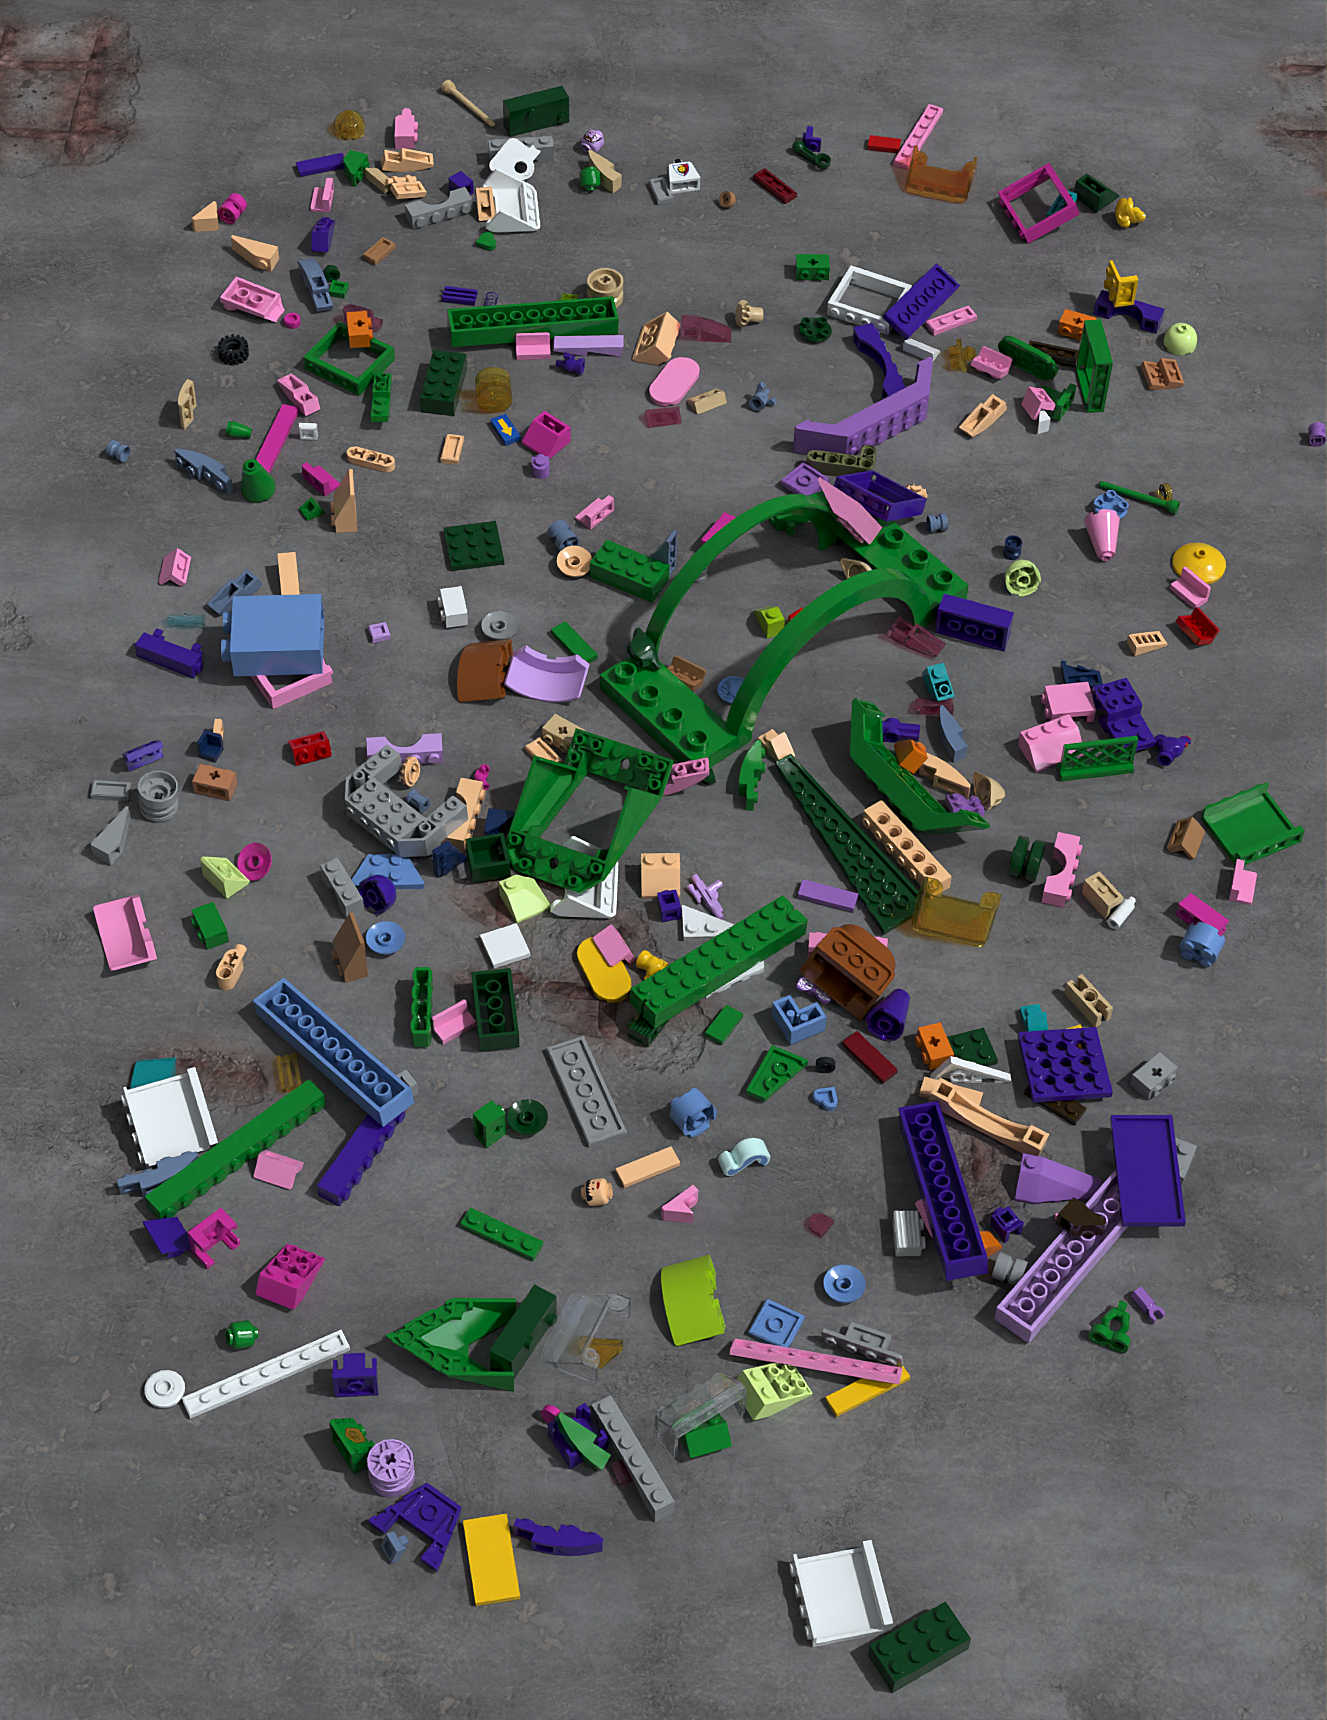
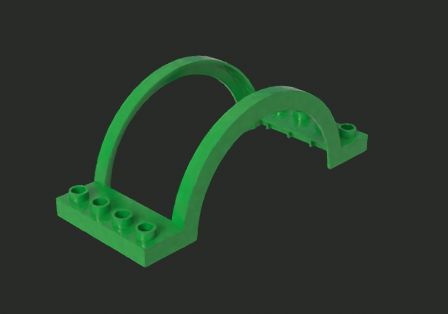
M805 494L779 496L754 506L730 521L705 542L679 571L660 599L645 632L652 639L657 654L662 635L672 614L694 581L731 543L754 526L771 517L784 514H796L806 517L816 529L818 549L820 551L825 550L831 545L836 546L837 541L842 539L875 569L857 574L840 582L813 600L790 620L769 643L748 672L733 700L726 722L661 662V668L658 671H654L649 667L641 668L627 657L600 674V689L678 763L708 757L710 769L751 741L760 708L781 672L813 636L838 616L855 606L873 599L883 597L898 598L908 605L912 615V630L916 633L937 619L938 608L944 594L967 599L969 585L894 521L886 522L869 513L882 527L869 545L866 542L860 543L842 526L843 524L837 521L838 516L819 499Z

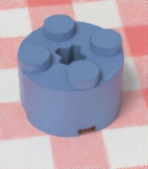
M1198 922L1197 925H1193L1191 923L1180 943L1181 956L1186 960H1197L1204 967H1210L1211 964L1215 963L1223 948L1225 937L1223 935L1220 937L1217 934L1219 930L1209 924Z
M692 1088L681 1097L674 1098L670 1103L672 1107L670 1118L685 1136L695 1137L702 1134L710 1127L708 1123L711 1119L715 1120L717 1116L716 1108L697 1088Z

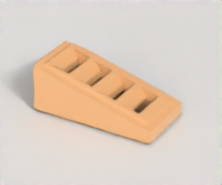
M1160 631L1128 635L1127 645L1134 656L1167 646V642Z

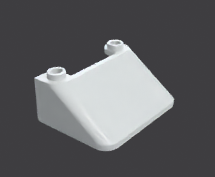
M496 168L482 184V187H492L495 212L493 219H489L486 222V229L494 233L538 231L540 228V218L535 188Z
M571 836L561 844L593 857L596 856L597 850L600 849L575 836ZM555 858V863L558 866V860ZM618 861L603 882L582 894L565 888L564 899L555 900L551 904L550 912L565 917L610 919L615 916Z

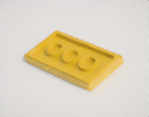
M507 1513L463 1520L475 1605L481 1606L520 1599Z

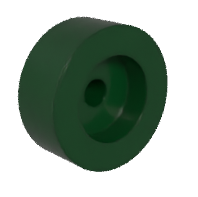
M327 265L324 268L323 274L327 282L337 281L340 278L337 266Z

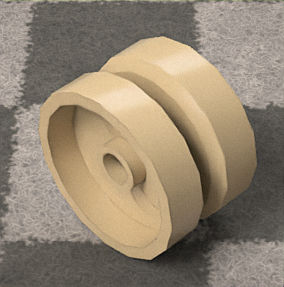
M600 268L591 272L587 278V298L613 296L616 308L621 305L623 301L622 275L610 268Z

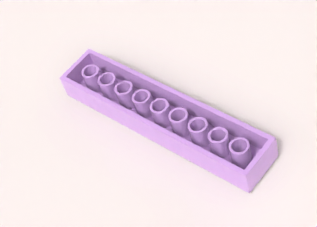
M1116 1170L1086 1203L1090 1210L1101 1215L1107 1222L1104 1233L1093 1236H1071L1063 1230L997 1306L994 1319L1028 1344L1126 1230L1127 1227H1122Z

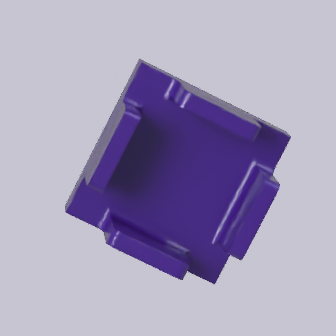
M365 1353L344 1354L343 1369L341 1370L338 1367V1360H333L332 1379L335 1398L379 1396L377 1358H372V1368H366Z

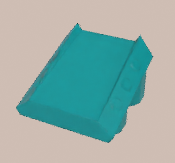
M176 1057L137 1060L130 1089L174 1077L176 1075Z

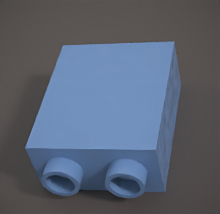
M321 594L233 596L232 611L223 612L224 634H231V639H222L221 655L223 662H232L234 676L323 674L324 610Z

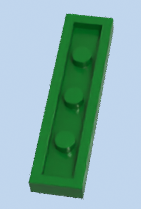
M471 1207L460 1223L461 1228L533 1262L543 1247L542 1240Z

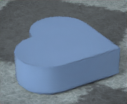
M835 1087L816 1089L813 1093V1102L817 1105H822L827 1111L836 1109L837 1096Z

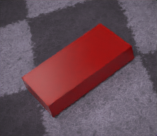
M870 135L867 150L899 153L901 139Z

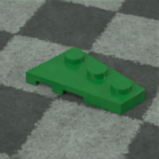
M772 1045L747 1088L746 1095L762 1102L767 1101L807 1066L808 1060Z

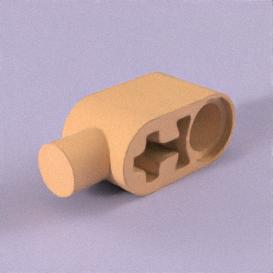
M236 944L234 949L228 950L224 954L216 970L220 989L230 990L238 981L244 968L242 958L247 951L244 945Z

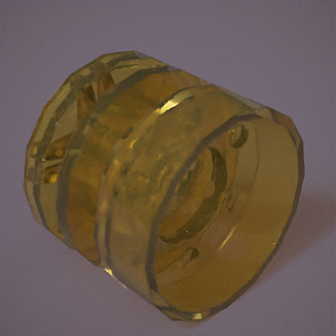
M489 367L478 372L475 377V388L479 408L488 413H499L508 409L512 404L511 378L509 373L499 367Z

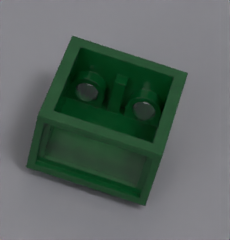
M503 833L465 839L466 854L473 883L511 877L510 860Z

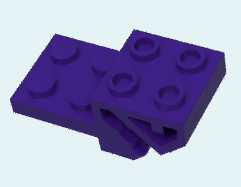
M1127 678L1093 687L1092 697L1095 708L1105 710L1107 713L1098 718L1104 732H1109L1112 739L1137 736L1136 751L1156 745V739L1141 716L1143 704ZM1132 743L1125 744L1123 747L1126 748L1127 746H1129V745L1132 744Z

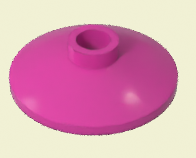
M261 843L248 844L239 854L238 870L251 881L263 878L271 867V853Z

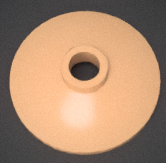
M569 546L562 549L558 554L557 566L567 576L580 577L590 571L592 556L586 549L580 546Z

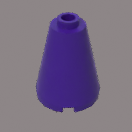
M894 989L868 1013L866 1017L867 1028L875 1037L884 1041L886 1039L896 1041L901 1037L904 1032L909 1008V994L905 990Z

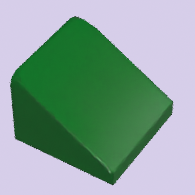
M312 497L299 508L308 521L326 513L321 505Z

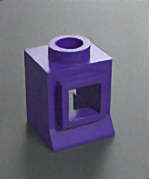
M1009 1206L1004 1209L1002 1207L997 1208L992 1213L990 1225L1005 1243L1009 1240L1010 1232L1015 1230L1018 1235L1021 1234L1024 1224Z

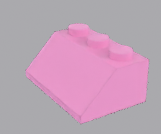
M1068 714L1020 732L1018 747L1034 771L1039 772L1060 762L1064 744L1079 743L1082 740L1078 726ZM1069 750L1068 753L1071 754L1076 750Z

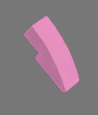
M291 373L277 380V383L289 400L296 407H299V411L305 416L320 410L318 398L309 391L308 385Z

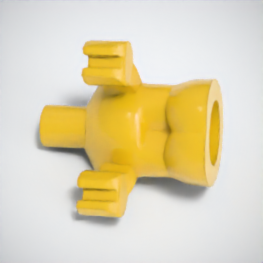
M647 950L642 951L636 961L637 968L647 971L644 980L669 965L666 961L653 956Z

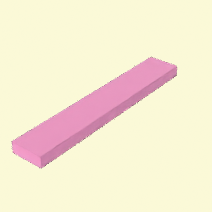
M928 104L894 159V166L906 170L909 169L941 117L943 108Z

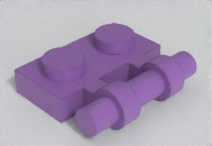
M957 793L945 796V803L950 813L963 809L977 812L982 817L984 816L985 809L978 797L973 795L969 799H965L963 795Z

